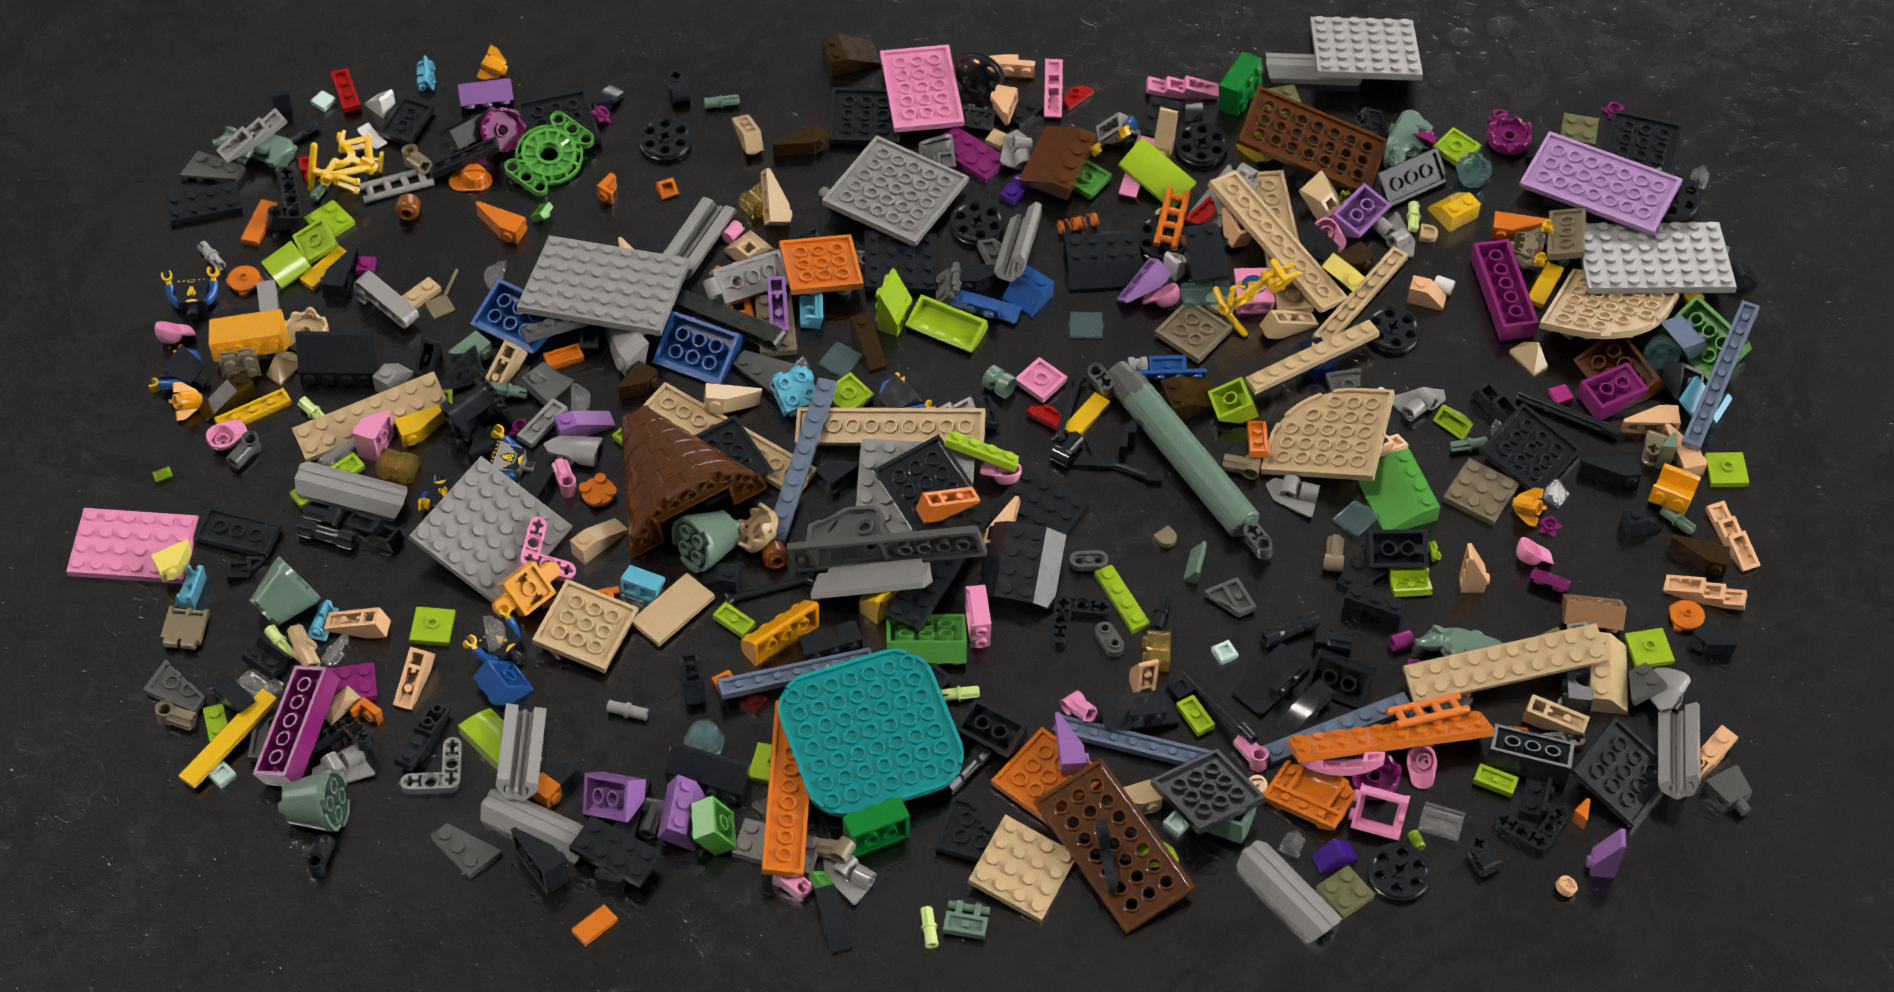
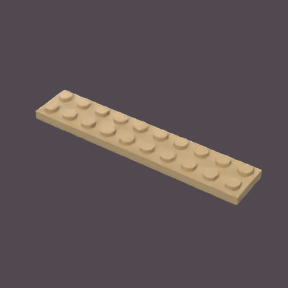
M1236 170L1209 182L1208 187L1272 259H1276L1281 266L1294 262L1295 267L1286 274L1300 271L1301 275L1292 282L1319 313L1336 307L1348 299V296Z
M1284 171L1259 172L1256 178L1258 185L1254 189L1255 193L1299 241ZM1263 249L1267 268L1273 269L1270 265L1272 258ZM1293 282L1284 291L1279 290L1274 294L1276 310L1314 312V306Z
M666 382L644 404L692 435H696L728 419V417L720 413L704 412L703 403ZM745 428L773 469L772 474L763 478L764 481L781 490L793 454ZM813 465L810 466L803 489L815 476V469L817 468Z
M797 407L795 444H797L809 407ZM830 408L818 445L861 446V438L925 442L938 434L945 441V435L948 430L957 431L964 436L976 438L984 443L985 408Z
M1597 623L1404 665L1403 671L1412 702L1456 692L1466 694L1606 663L1608 658Z

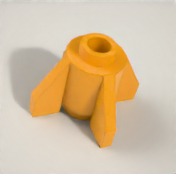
M490 45L487 53L491 56L486 54L481 63V67L484 70L480 69L476 76L482 80L499 78L501 75L504 76L508 69L506 60L498 48Z
M182 382L172 383L173 392H177V394H173L172 399H169V403H173L174 408L180 410L176 411V419L185 420L200 407L203 401L202 395L196 389Z
M1535 487L1520 493L1512 502V507L1516 514L1530 526L1537 527L1538 517H1535V515H1540L1541 511L1547 508V506L1543 505L1542 500L1538 499L1543 496L1544 489Z

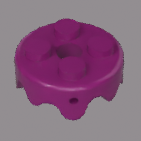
M504 107L488 112L484 116L480 127L483 141L494 136L497 137L500 152L514 150L526 130V125L521 120L520 113L517 110ZM500 125H503L506 128V133L504 135H501L498 132V127Z
M1500 113L1489 124L1487 141L1499 153L1505 155L1520 154L1530 145L1532 125L1530 122L1524 123L1519 116L1508 119L1505 113Z
M1387 753L1385 754L1384 764L1381 767L1367 773L1349 776V782L1353 790H1360L1362 783H1364V785L1394 793L1400 782L1401 765L1396 764L1392 756ZM1361 754L1360 756H1357L1354 759H1363L1364 754ZM1376 774L1380 779L1372 780L1369 778V775ZM1366 795V799L1382 800L1377 797Z

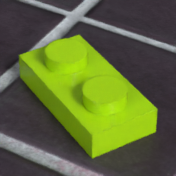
M724 602L713 614L714 620L742 639L756 627L754 620L727 602Z
M1194 695L1176 703V708L1197 737L1215 728V723Z
M223 703L203 708L210 742L228 725Z
M1480 763L1473 784L1511 798L1519 778Z

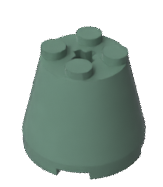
M724 510L686 515L673 523L672 541L673 544H677L682 555L680 560L691 571L699 573L710 569L731 549L737 546L739 543L738 530L740 525L737 520L732 519Z
M279 556L270 566L250 601L265 617L278 627L316 604L321 597Z
M327 769L283 784L282 801L278 804L279 813L284 814L286 821L293 825L329 832L338 831L340 827H345L349 816L350 800H346L344 786L347 785L343 774L337 769Z

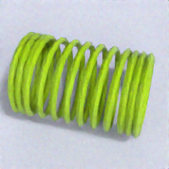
M169 466L165 468L164 472L160 470L159 474L158 472L156 474L155 471L152 472L156 482L173 477Z
M1418 830L1408 833L1407 836L1414 847L1420 851L1426 847Z

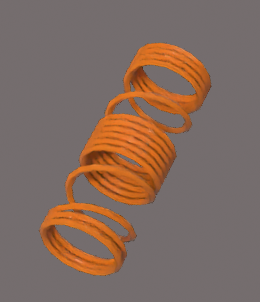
M1092 212L1089 215L1093 227L1098 226V216L1095 212ZM1081 215L1072 217L1070 223L1066 219L1063 222L1061 220L1058 221L1059 233L1061 235L1065 234V220L1068 222L1071 232V220L1075 231L1083 229L1082 219L1087 228L1086 216L1085 219Z

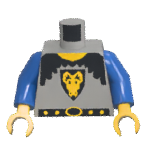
M1118 112L1097 125L1098 140L1091 154L1093 157L1102 152L1101 148L1106 143L1124 145L1132 139L1137 140L1141 132L1138 130V123L1135 118Z
M497 424L494 427L495 430L491 432V437L494 439L500 438V441L497 440L490 463L513 481H519L523 471L534 472L535 462L527 460L526 450L507 434H503V426Z

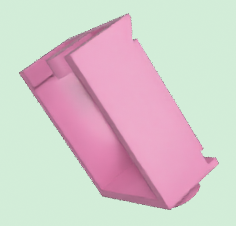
M966 586L965 610L970 647L983 648L990 646L991 619L986 586Z
M1362 783L1360 790L1356 789L1353 801L1357 802L1356 808L1351 807L1348 818L1352 820L1351 828L1399 840L1410 796L1374 788ZM1366 795L1399 803L1393 826L1361 818Z

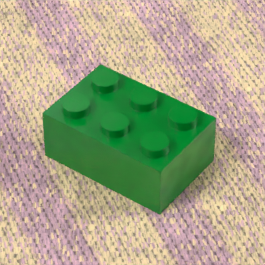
M1245 52L1241 53L1219 85L1220 110L1238 117L1241 111L1246 109L1247 102L1254 97L1258 85H1262L1261 73L1263 66H1261V58Z
M900 796L889 798L877 805H869L861 811L850 812L843 817V836L856 844V848L851 855L856 857L910 837V815Z

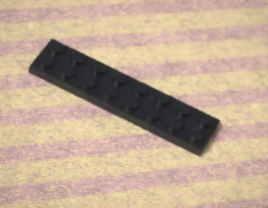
M969 507L945 518L939 529L978 526L982 535L991 521V516ZM966 558L926 561L930 562L933 582L925 588L899 590L885 610L883 618L919 633Z

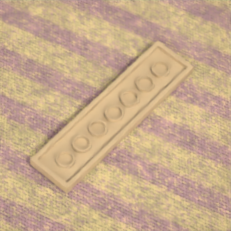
M433 371L293 427L292 430L306 462H310L354 444L352 431L362 418L389 410L391 411L393 426L396 427L394 419L438 405L446 397Z

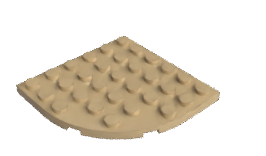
M1573 268L1540 321V328L1549 332L1555 331L1569 336H1579L1583 339L1632 338L1635 335L1656 328L1661 322L1666 320L1680 293L1588 294L1583 270Z
M1341 388L1334 389L1332 393L1324 395L1318 393L1299 402L1284 414L1285 417L1280 423L1277 422L1268 440L1269 458H1263L1261 473L1374 481L1395 397L1394 390Z

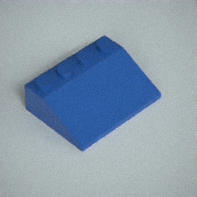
M498 278L470 325L503 341L506 340L533 355L549 337L527 343L521 335L520 328L528 324L542 322L550 317L517 312L516 306L524 290Z
M672 311L652 363L711 384L722 385L733 366L732 362L739 355L744 338L738 333Z

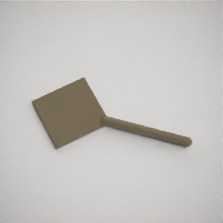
M455 269L443 295L424 302L434 319L456 311L447 294L457 276L458 269Z

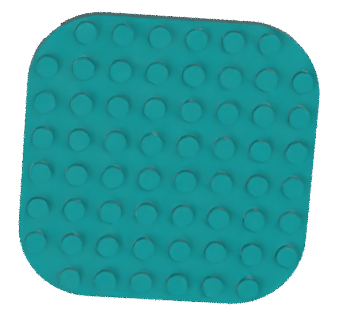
M886 649L802 674L786 685L779 698V720L805 790L813 804L827 814L844 817L850 812L861 811L869 805L883 803L889 798L900 796L904 802L927 795L950 785L961 771L964 758L963 745L935 675L929 664L922 657L908 653L907 650Z

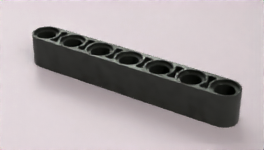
M681 289L678 293L673 309L680 314L738 333L745 340L772 351H777L787 337L786 332L778 326L685 289Z

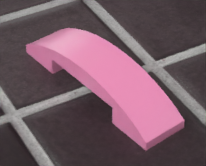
M1365 752L1363 759H1324L1302 762L1301 765L1328 775H1358L1381 767L1384 764L1385 752Z

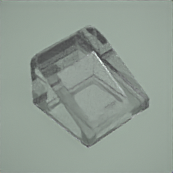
M1554 479L1548 485L1543 494L1545 500L1558 508L1569 496V493L1557 479Z

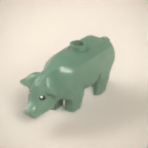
M1405 110L1401 113L1397 122L1391 124L1383 156L1384 168L1396 165L1421 152L1424 143L1417 139V136L1421 130L1425 131L1427 129L1432 131L1433 126L1424 120L1417 111Z
M226 126V132L221 137L212 140L214 148H219L238 130L234 127ZM273 134L255 148L238 157L236 163L244 166L249 158L252 157L264 162L269 167H276L275 174H278L280 167L288 166L289 162L292 161L297 146L293 145L290 139Z
M1433 625L1423 637L1414 639L1417 648L1428 651L1439 650L1443 657L1504 644L1498 639L1483 635L1479 630L1443 628L1439 625Z

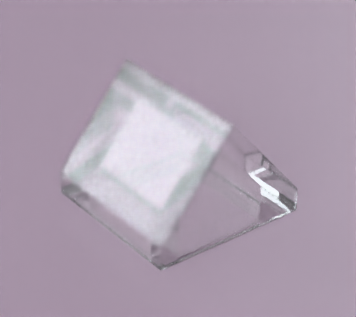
M1702 165L1692 170L1690 178L1699 187L1706 188L1710 174L1705 166Z
M1298 830L1287 832L1279 847V851L1298 858L1306 840Z

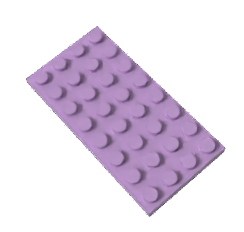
M1549 131L1521 179L1519 187L1576 208H1586V211L1654 235L1682 184V178Z

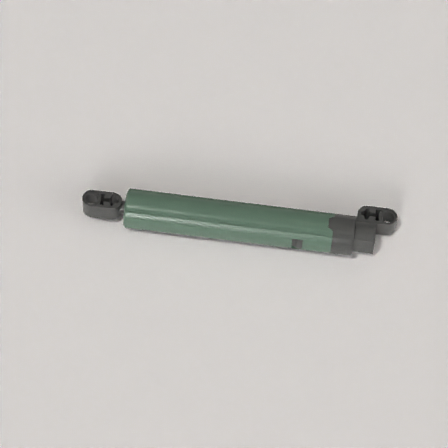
M1125 361L1116 363L1109 371L1100 363L1091 364L1087 369L1089 381L1099 395L1106 399H1111L1115 396L1231 537L1244 535L1246 544L1258 558L1262 560L1271 558L1273 555L1272 540L1257 523L1260 516L1258 511L1172 408L1168 406L1140 371H1133Z

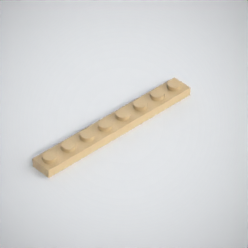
M1393 246L1354 292L1352 291L1349 294L1348 299L1343 301L1313 334L1312 339L1320 343L1343 332L1407 261L1409 254Z
M1367 320L1247 376L1245 382L1256 395L1379 337L1380 332L1370 320Z

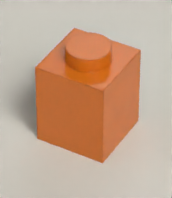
M541 772L539 774L537 792L531 797L549 809L553 804H557L562 797L561 785L544 772Z

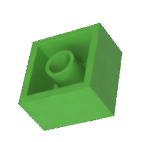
M714 796L691 803L692 812L690 816L693 825L691 832L693 840L715 856L736 849L734 812Z

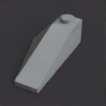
M603 326L616 367L625 376L638 361L646 362L649 343L640 332Z

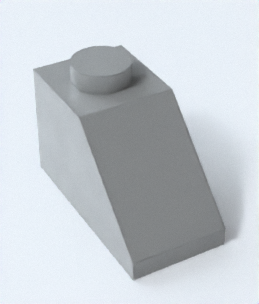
M399 363L384 364L372 376L375 390L381 393L401 385L414 373Z

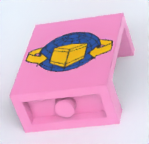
M1270 268L1234 269L1232 282L1237 287V296L1258 281L1262 271L1270 270ZM1268 288L1261 290L1252 301L1237 307L1236 314H1262L1274 310V294Z

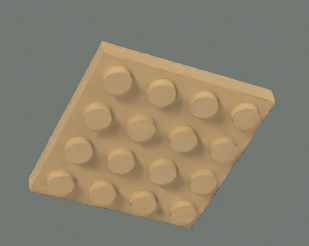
M566 579L535 633L532 644L605 673L628 632L633 619L636 617L638 607Z
M1005 815L967 883L1041 923L1074 860L1062 845Z

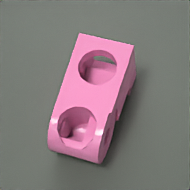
M773 875L772 884L778 888H783L800 902L814 889L810 881L804 876L803 878Z

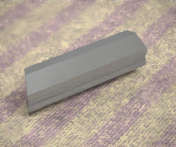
M1266 53V65L1272 83L1358 86L1362 81L1360 78L1317 77L1314 54Z
M703 196L663 254L690 258V266L684 281L689 279L737 212L735 208L727 205L725 207L717 206L713 203V200Z
M1038 202L1028 207L1023 220L1020 219L1021 215L1019 214L1010 219L994 268L998 278L1012 282L1016 277L1023 275L1042 214V205Z
M309 461L299 465L295 476L296 494L301 499L335 506L352 512L357 511L391 522L397 517L408 492L406 486Z
M1697 702L1685 705V712L1682 710L1679 711V714L1672 713L1671 710L1658 712V784L1661 792L1676 800L1685 796H1693L1701 782L1700 705Z
M506 703L496 788L505 799L525 801L537 792L546 708L534 707L532 712H527L528 710L525 709L518 711V705Z
M491 789L488 796L481 803L480 820L484 826L512 838L511 828L516 827L554 845L559 852L562 851L568 860L566 863L574 866L580 856L570 852L569 846L584 825L529 800L505 799L498 789Z
M1256 840L1251 846L1242 851L1236 865L1238 872L1307 943L1314 941L1340 922L1342 918L1268 843Z

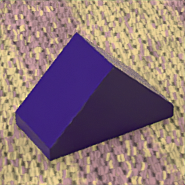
M1332 839L1312 855V859L1320 874L1358 861L1350 843L1337 839Z

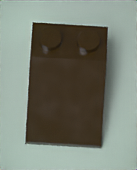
M844 35L822 38V53L831 77L882 66L871 39Z
M1177 376L1161 380L1159 394L1181 420L1215 412L1208 391L1216 388L1212 379Z

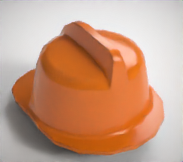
M476 163L469 164L464 169L454 172L449 178L450 187L456 191H481L487 189L492 183V177L483 166Z

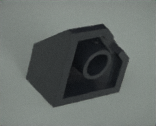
M1683 362L1666 363L1662 372V381L1673 397L1679 400L1693 377L1698 376L1702 382L1704 381V371Z

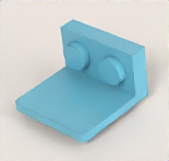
M1698 376L1693 377L1679 399V402L1691 417L1705 388L1704 383ZM1729 393L1723 394L1711 425L1719 421L1733 399Z

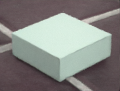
M323 90L311 100V105L323 112H326L336 103V98Z
M1229 640L1211 647V652L1220 665L1238 658L1239 654Z
M223 761L213 769L208 777L222 789L237 778V774Z
M1175 810L1163 821V826L1177 837L1190 826Z

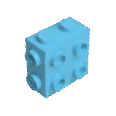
M800 365L789 369L790 372L785 374L779 372L772 376L773 378L769 383L784 417L789 415L790 417L797 416V407H809L815 384L813 382L814 376L811 370L807 369L806 365L800 367Z

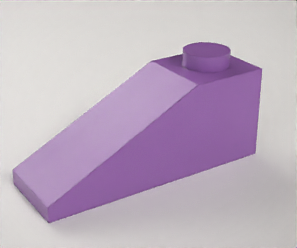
M1149 258L1117 300L1128 303L1164 286L1169 281L1172 272L1159 259Z
M785 276L767 277V294L770 324L778 326L784 331H789Z
M569 411L554 416L558 436H589L616 427L610 411Z
M1055 712L1054 726L1060 774H1076L1086 768V765H1089V754L1085 753L1084 745L1060 712Z
M1625 829L1618 830L1592 848L1591 854L1586 857V868H1589L1590 876L1615 878L1626 849Z

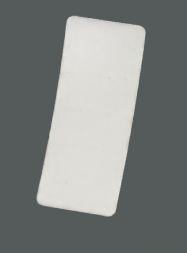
M369 123L357 129L362 136H365V134L372 136L373 148L378 149L387 144Z

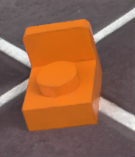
M610 172L597 185L598 198L611 205L614 203L613 192L617 188L616 175Z
M365 697L359 702H355L350 709L351 716H356L358 719L363 716L367 721H373L377 725L384 720L382 710Z

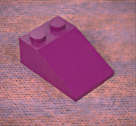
M1627 362L1581 381L1577 396L1594 418L1603 420L1616 414L1646 393L1648 387Z

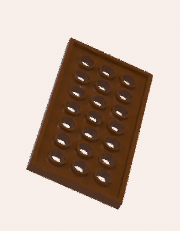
M1258 85L1237 144L1314 176L1319 171H1323L1329 182L1355 192L1363 183L1372 189L1376 178L1375 173L1378 172L1388 139ZM1265 105H1270L1273 110H1268ZM1281 112H1287L1289 117L1283 116ZM1260 118L1266 119L1268 123H1262ZM1301 118L1305 121V123L1302 124L1297 119ZM1276 125H1281L1284 130H1279ZM1314 125L1320 126L1322 130H1316ZM1255 132H1260L1263 137L1256 136ZM1292 132L1299 133L1300 137L1294 136ZM1330 132H1335L1338 137H1333ZM1271 139L1278 140L1279 144H1274ZM1309 139H1314L1317 144H1312ZM1346 139L1353 140L1354 144L1348 143ZM1363 145L1368 146L1370 151L1365 150ZM1288 146H1293L1296 151H1291ZM1325 146H1331L1333 151L1327 150ZM1342 152L1347 153L1349 158L1344 157ZM1304 153H1310L1312 158L1306 157ZM1320 159H1325L1328 165L1323 164ZM1358 159L1364 160L1366 164L1359 163ZM1337 166L1343 167L1345 171L1338 170ZM1353 173H1358L1361 178H1356Z
M1102 758L1033 801L1034 806L1126 934L1195 890V885ZM1097 781L1102 786L1098 790H1093L1090 784ZM1080 792L1085 797L1081 801H1076L1073 795ZM1109 797L1113 800V803L1110 806H1105L1102 804V800ZM1064 803L1068 808L1064 812H1059L1056 806ZM1092 808L1096 811V814L1093 817H1088L1084 812ZM1118 813L1123 814L1125 819L1122 822H1116L1113 819L1114 815ZM1075 819L1079 822V825L1071 828L1067 823L1069 820ZM1107 819L1110 841L1115 840L1120 844L1117 849H1111L1117 883L1126 887L1123 893H1108L1105 876L1102 873L1101 859L1093 860L1091 858L1093 852H1100L1096 830L1097 820ZM1132 829L1136 831L1137 835L1134 838H1128L1125 836V832ZM1087 835L1091 840L1088 844H1082L1079 838ZM1139 846H1146L1148 852L1143 855L1139 854L1137 848ZM1122 857H1129L1131 859V863L1127 866L1122 865L1119 861ZM1151 862L1160 864V868L1156 871L1150 870L1148 866ZM1134 873H1140L1143 879L1140 882H1135L1131 879V876ZM1168 878L1172 881V885L1163 887L1160 882L1162 879ZM1151 889L1155 892V895L1152 898H1146L1143 892ZM1128 901H1135L1138 904L1137 908L1133 910L1126 907Z

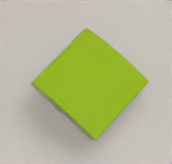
M292 241L261 262L281 289H284L312 268Z
M1388 568L1394 597L1432 595L1433 588L1429 579V568Z

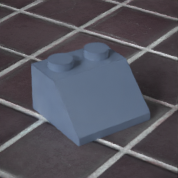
M1678 316L1661 322L1667 336L1689 361L1707 349L1705 344L1707 339L1701 332L1697 333L1694 330L1695 325L1690 319L1685 320L1683 316Z

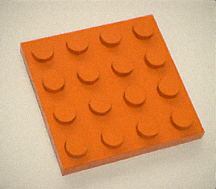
M851 234L779 241V248L783 257L791 295L864 288Z
M1041 727L991 780V785L1047 824L1034 806L1033 801L1075 774H1060L1056 736ZM1092 782L1090 787L1093 789L1099 782ZM1080 792L1073 795L1076 801H1081L1085 797ZM1064 803L1056 806L1059 812H1064L1068 808Z

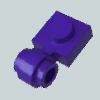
M1017 174L1013 179V184L1009 183L999 196L1000 199L1013 206L1024 196L1023 189L1026 190L1029 187L1018 182L1021 174Z

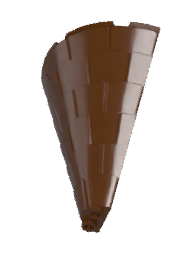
M648 405L640 407L639 410L632 414L624 415L621 419L623 422L621 430L622 448L624 449L628 553L631 560L666 542L660 523L725 489L728 490L730 500L735 506L768 488L764 479L759 474L744 467L741 463L672 423L671 420L650 409Z

